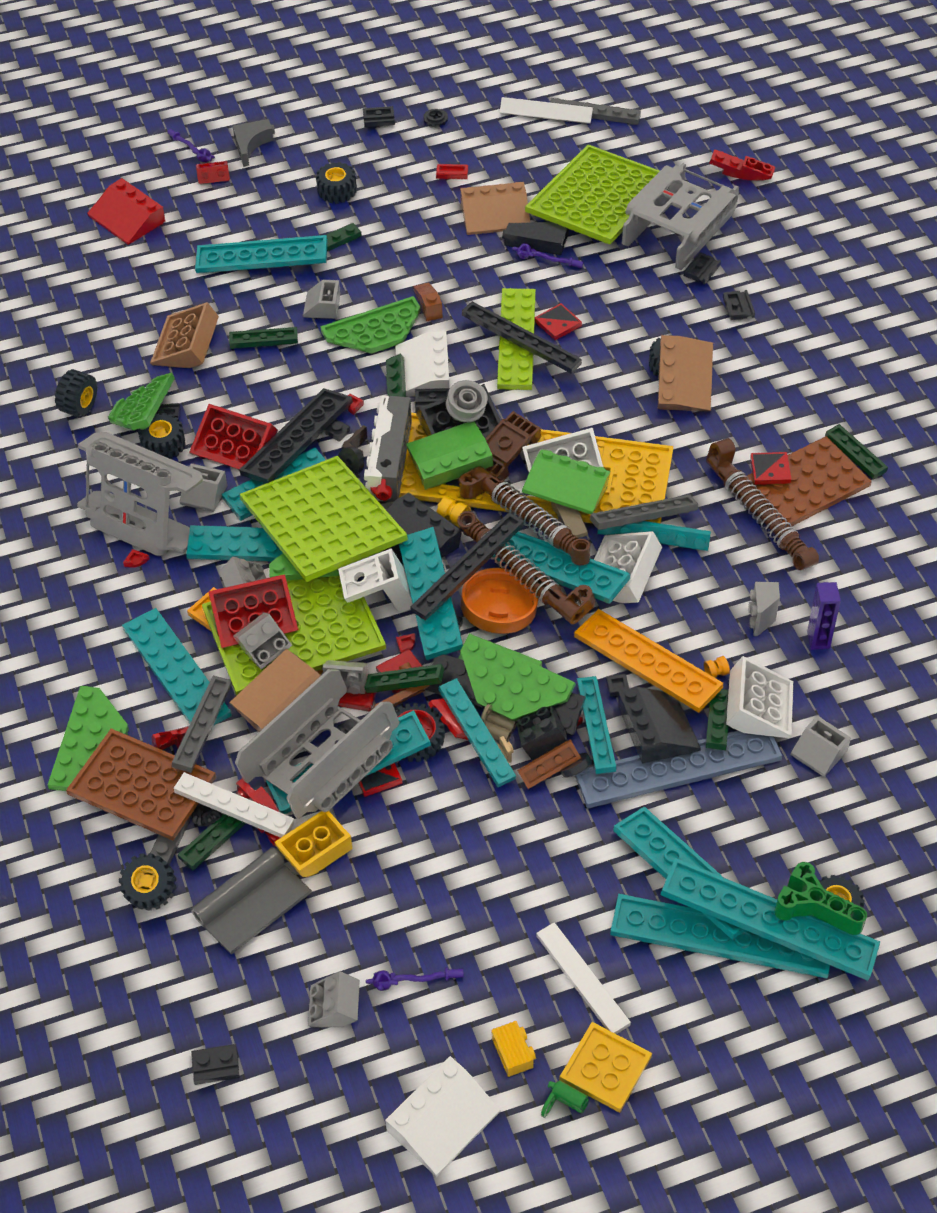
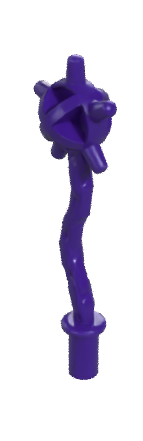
M172 129L167 131L174 141L178 140L188 145L192 153L197 155V159L200 162H211V159L215 158L208 149L201 148L199 150L190 141L180 137L179 132H175Z
M525 243L519 247L512 248V250L517 251L518 256L522 259H527L529 256H538L553 262L568 263L569 267L583 268L584 262L575 260L573 257L569 260L567 258L549 256L531 249L530 245Z
M447 967L443 972L439 971L422 976L389 974L388 971L382 970L375 972L373 978L366 979L365 982L366 984H373L379 991L388 990L391 985H398L399 981L427 982L445 977V980L448 981L449 978H462L464 973L463 969L448 970Z

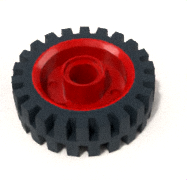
M413 703V707H410V704H405V709L400 706L398 707V712L395 711L397 717L414 710L431 743V746L408 756V761L413 762V758H416V762H420L421 757L427 760L429 759V754L433 757L436 755V751L439 752L444 744L445 728L444 723L440 720L441 715L439 716V712L437 710L433 711V708L431 709L430 706L426 709V704H421L420 707H418V703Z

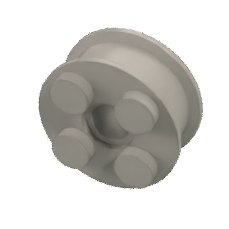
M458 381L449 389L446 400L447 411L455 420L461 422L476 421L484 414L488 400L487 393L480 384L474 381Z

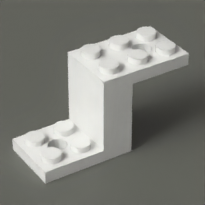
M392 549L338 569L344 598L347 603L384 590L399 613L410 610V606L413 603L405 569ZM443 562L444 569H445V573H446V572H447L446 566H445V563ZM365 576L362 581L357 582L359 577Z

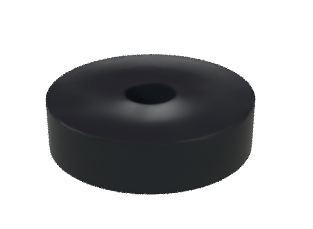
M353 446L343 448L339 452L338 457L354 475L360 474L364 468L362 453Z
M580 753L581 759L560 770L562 776L565 778L572 777L585 770L592 762L588 753Z

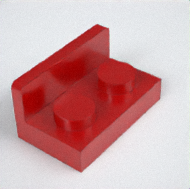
M227 161L196 164L199 184L230 180Z

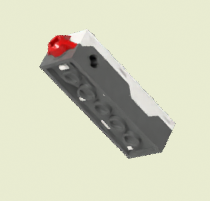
M382 395L381 402L377 403L378 416H375L374 419L376 429L372 430L373 442H370L369 446L371 456H367L368 470L365 469L364 480L367 481L365 487L377 501L394 502L399 498L407 453L406 444L409 442L412 424L410 397Z

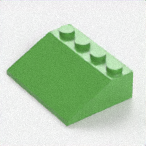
M474 421L406 444L425 490L460 478L461 475L478 466H482L484 469L493 466V456L490 448Z
M541 449L529 472L522 492L592 514L606 491L611 471L603 467L589 465L584 461L573 460L568 456L554 454L550 450Z

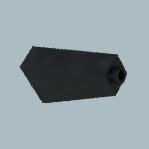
M553 222L508 223L507 228L503 230L502 239H504V246L519 247L525 243L530 245L531 249L539 252L562 255L569 236V229Z

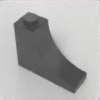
M269 119L233 125L234 139L243 167L249 166L250 155L257 147L273 141L275 129L274 125L270 124Z

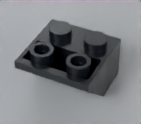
M553 706L541 707L537 712L525 716L516 722L521 746L532 761L568 741L566 731Z

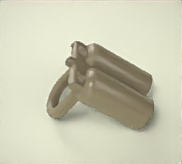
M487 704L482 713V721L494 740L499 741V737L504 736L506 741L509 742L511 734L517 726V720H510L492 711V705Z

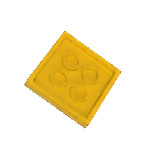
M592 1022L561 1073L559 1080L620 1113L649 1063L652 1053Z

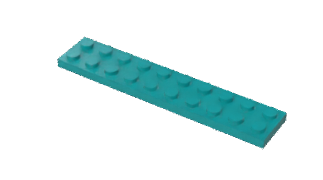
M674 859L661 891V896L867 981L869 980L880 941L863 934H848L812 915L781 920L774 913L777 899L680 859Z
M618 894L610 932L612 936L828 978L829 964L749 931H744L732 940L698 910Z

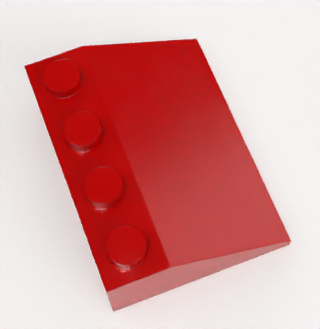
M123 178L111 184L87 213L90 218L127 245H130L166 222L163 206Z
M208 404L189 453L239 470L277 434L278 429L271 423Z
M285 574L208 591L221 648L239 645L233 636L264 612L271 615L284 634L298 631Z

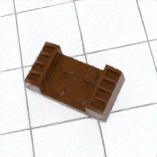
M512 411L505 419L500 421L485 439L493 456V466L486 468V470L499 480L504 481L510 475L508 466L523 450L522 447L527 444H535L540 440L541 428Z

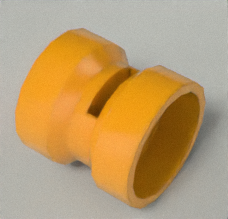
M724 656L717 657L714 661H704V671L714 678H717L718 675L725 676L730 673L728 661Z

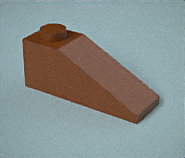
M430 283L413 286L426 322L443 318L442 302Z

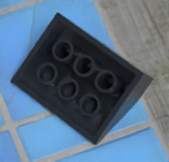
M482 384L481 386L485 389L488 400L484 414L474 422L486 439L501 420L485 384ZM447 398L420 407L416 413L427 436L467 423L455 420L448 413L446 408Z
M407 493L396 499L386 509L407 535L434 527L442 558L459 548L462 530L412 494ZM399 544L390 547V549L402 557Z
M641 687L618 691V708L642 764L701 751L696 736L677 699L664 691Z

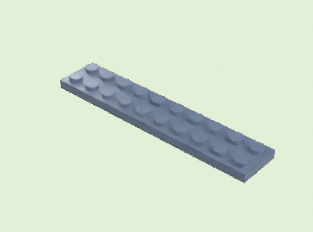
M735 731L727 735L726 751L706 748V739L698 740L701 751L643 764L639 755L616 760V772L596 774L595 768L592 766L576 774L575 777L588 809L781 761L782 754L774 736Z

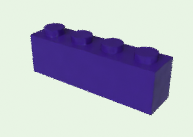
M837 582L816 584L807 629L811 650L830 649L841 602Z

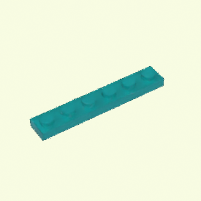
M648 521L600 529L597 533L615 535L653 531L660 544L705 551L709 549L711 531Z
M597 677L577 678L579 695L586 697L582 710L595 773L616 772V763Z
M457 678L439 686V692L496 786L500 787L515 780L516 774Z

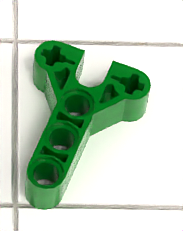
M800 862L796 865L790 876L788 886L784 885L774 909L776 917L781 920L812 915L851 935L860 934L867 919L865 909L823 889L815 876L814 866L808 862Z

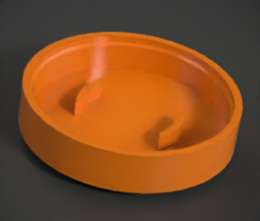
M489 568L478 571L463 585L461 610L466 619L479 629L498 634L513 633L527 627L535 618L538 598L535 597V593H530V589H525V584L521 585L520 580L516 581L515 576H510V572H506L504 568Z

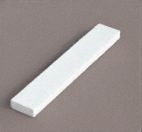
M502 97L500 114L591 124L593 107Z
M555 922L537 932L536 937L603 1026L615 1034L629 1027L631 1024L629 1019Z

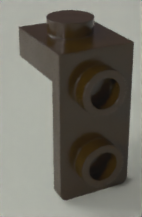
M363 425L359 430H356L353 436L343 443L342 449L350 446L358 449L368 438L367 427Z

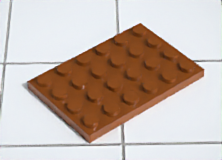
M825 436L788 455L792 479L791 484L756 485L761 494L765 495V498L773 504L778 513H781L783 518H786L792 527L870 487L872 481ZM751 473L747 477L754 485L753 473Z
M110 729L66 791L68 795L174 841L199 804L174 793L175 785L184 772L211 784L216 778V773L196 764L192 773L172 768V761L175 755Z

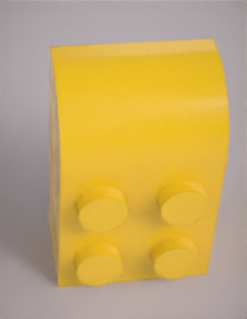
M329 811L319 812L275 841V846L302 877H309L318 873L353 849L351 835Z

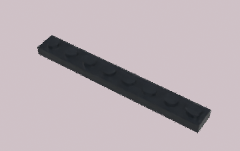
M473 301L462 310V316L571 374L582 364L581 358Z
M509 512L410 606L411 612L426 621L524 526V521Z

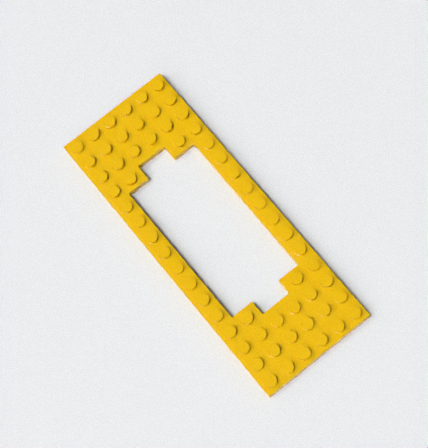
M411 413L412 424L408 443L427 437L416 413ZM541 429V438L537 443L571 433ZM595 436L603 468L611 471L607 489L594 513L665 499L674 446ZM407 449L399 497L410 493L419 500L440 503L445 496H449L456 500V504L461 502L474 508L507 512L505 508L496 504L486 492L473 499H464L460 496L458 486L446 485V483L425 490ZM526 496L539 507H542L544 511L558 519L557 514L551 507V501ZM579 511L583 522L592 523L590 521L591 514ZM662 517L645 521L661 523Z

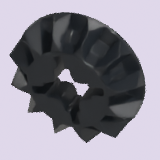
M442 109L428 110L423 116L424 122L428 126L440 127V125H445V122L448 121V114Z
M203 804L196 807L191 814L194 824L201 827L215 823L223 815V813Z

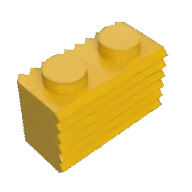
M513 1021L491 1030L492 1041L508 1077L533 1068V1060L536 1059L532 1046L528 1047L525 1042L527 1034L524 1027L519 1028L517 1021Z

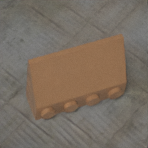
M524 182L460 188L461 207L467 235L501 232L507 228L508 223H531L529 213L525 212V206L528 204Z
M208 302L167 316L150 362L152 365L191 368L203 364L219 318Z
M661 335L658 409L711 411L712 342L682 336Z
M286 648L229 704L260 732L321 675Z

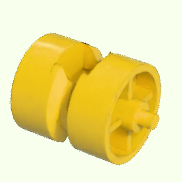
M445 496L438 503L436 511L446 520H451L453 525L460 528L457 521L458 516L465 511L471 512V507L461 502L456 504L455 499Z

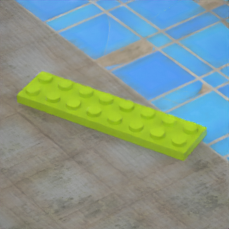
M502 288L501 317L533 334L536 289ZM500 336L497 389L532 390L533 353Z

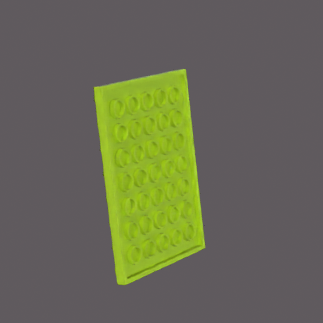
M588 144L525 206V212L611 245L623 232V225L629 218V215H626L627 205L660 171Z
M340 575L319 577L308 582L304 579L287 581L298 626V631L284 634L292 644L288 650L315 671L322 670L323 664L328 660L347 662L386 649V643L365 597L347 603L344 598ZM211 603L202 604L204 614L237 696L268 665L260 669L243 651L240 645L221 648Z

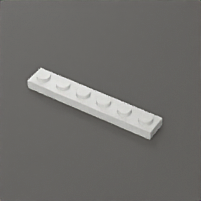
M185 772L174 787V793L278 837H283L289 833L295 823L292 817Z

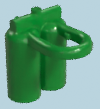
M557 1081L556 1083L549 1082L548 1087L552 1092L541 1110V1117H547L556 1100L581 1114L585 1111L589 1103L587 1095L562 1081Z

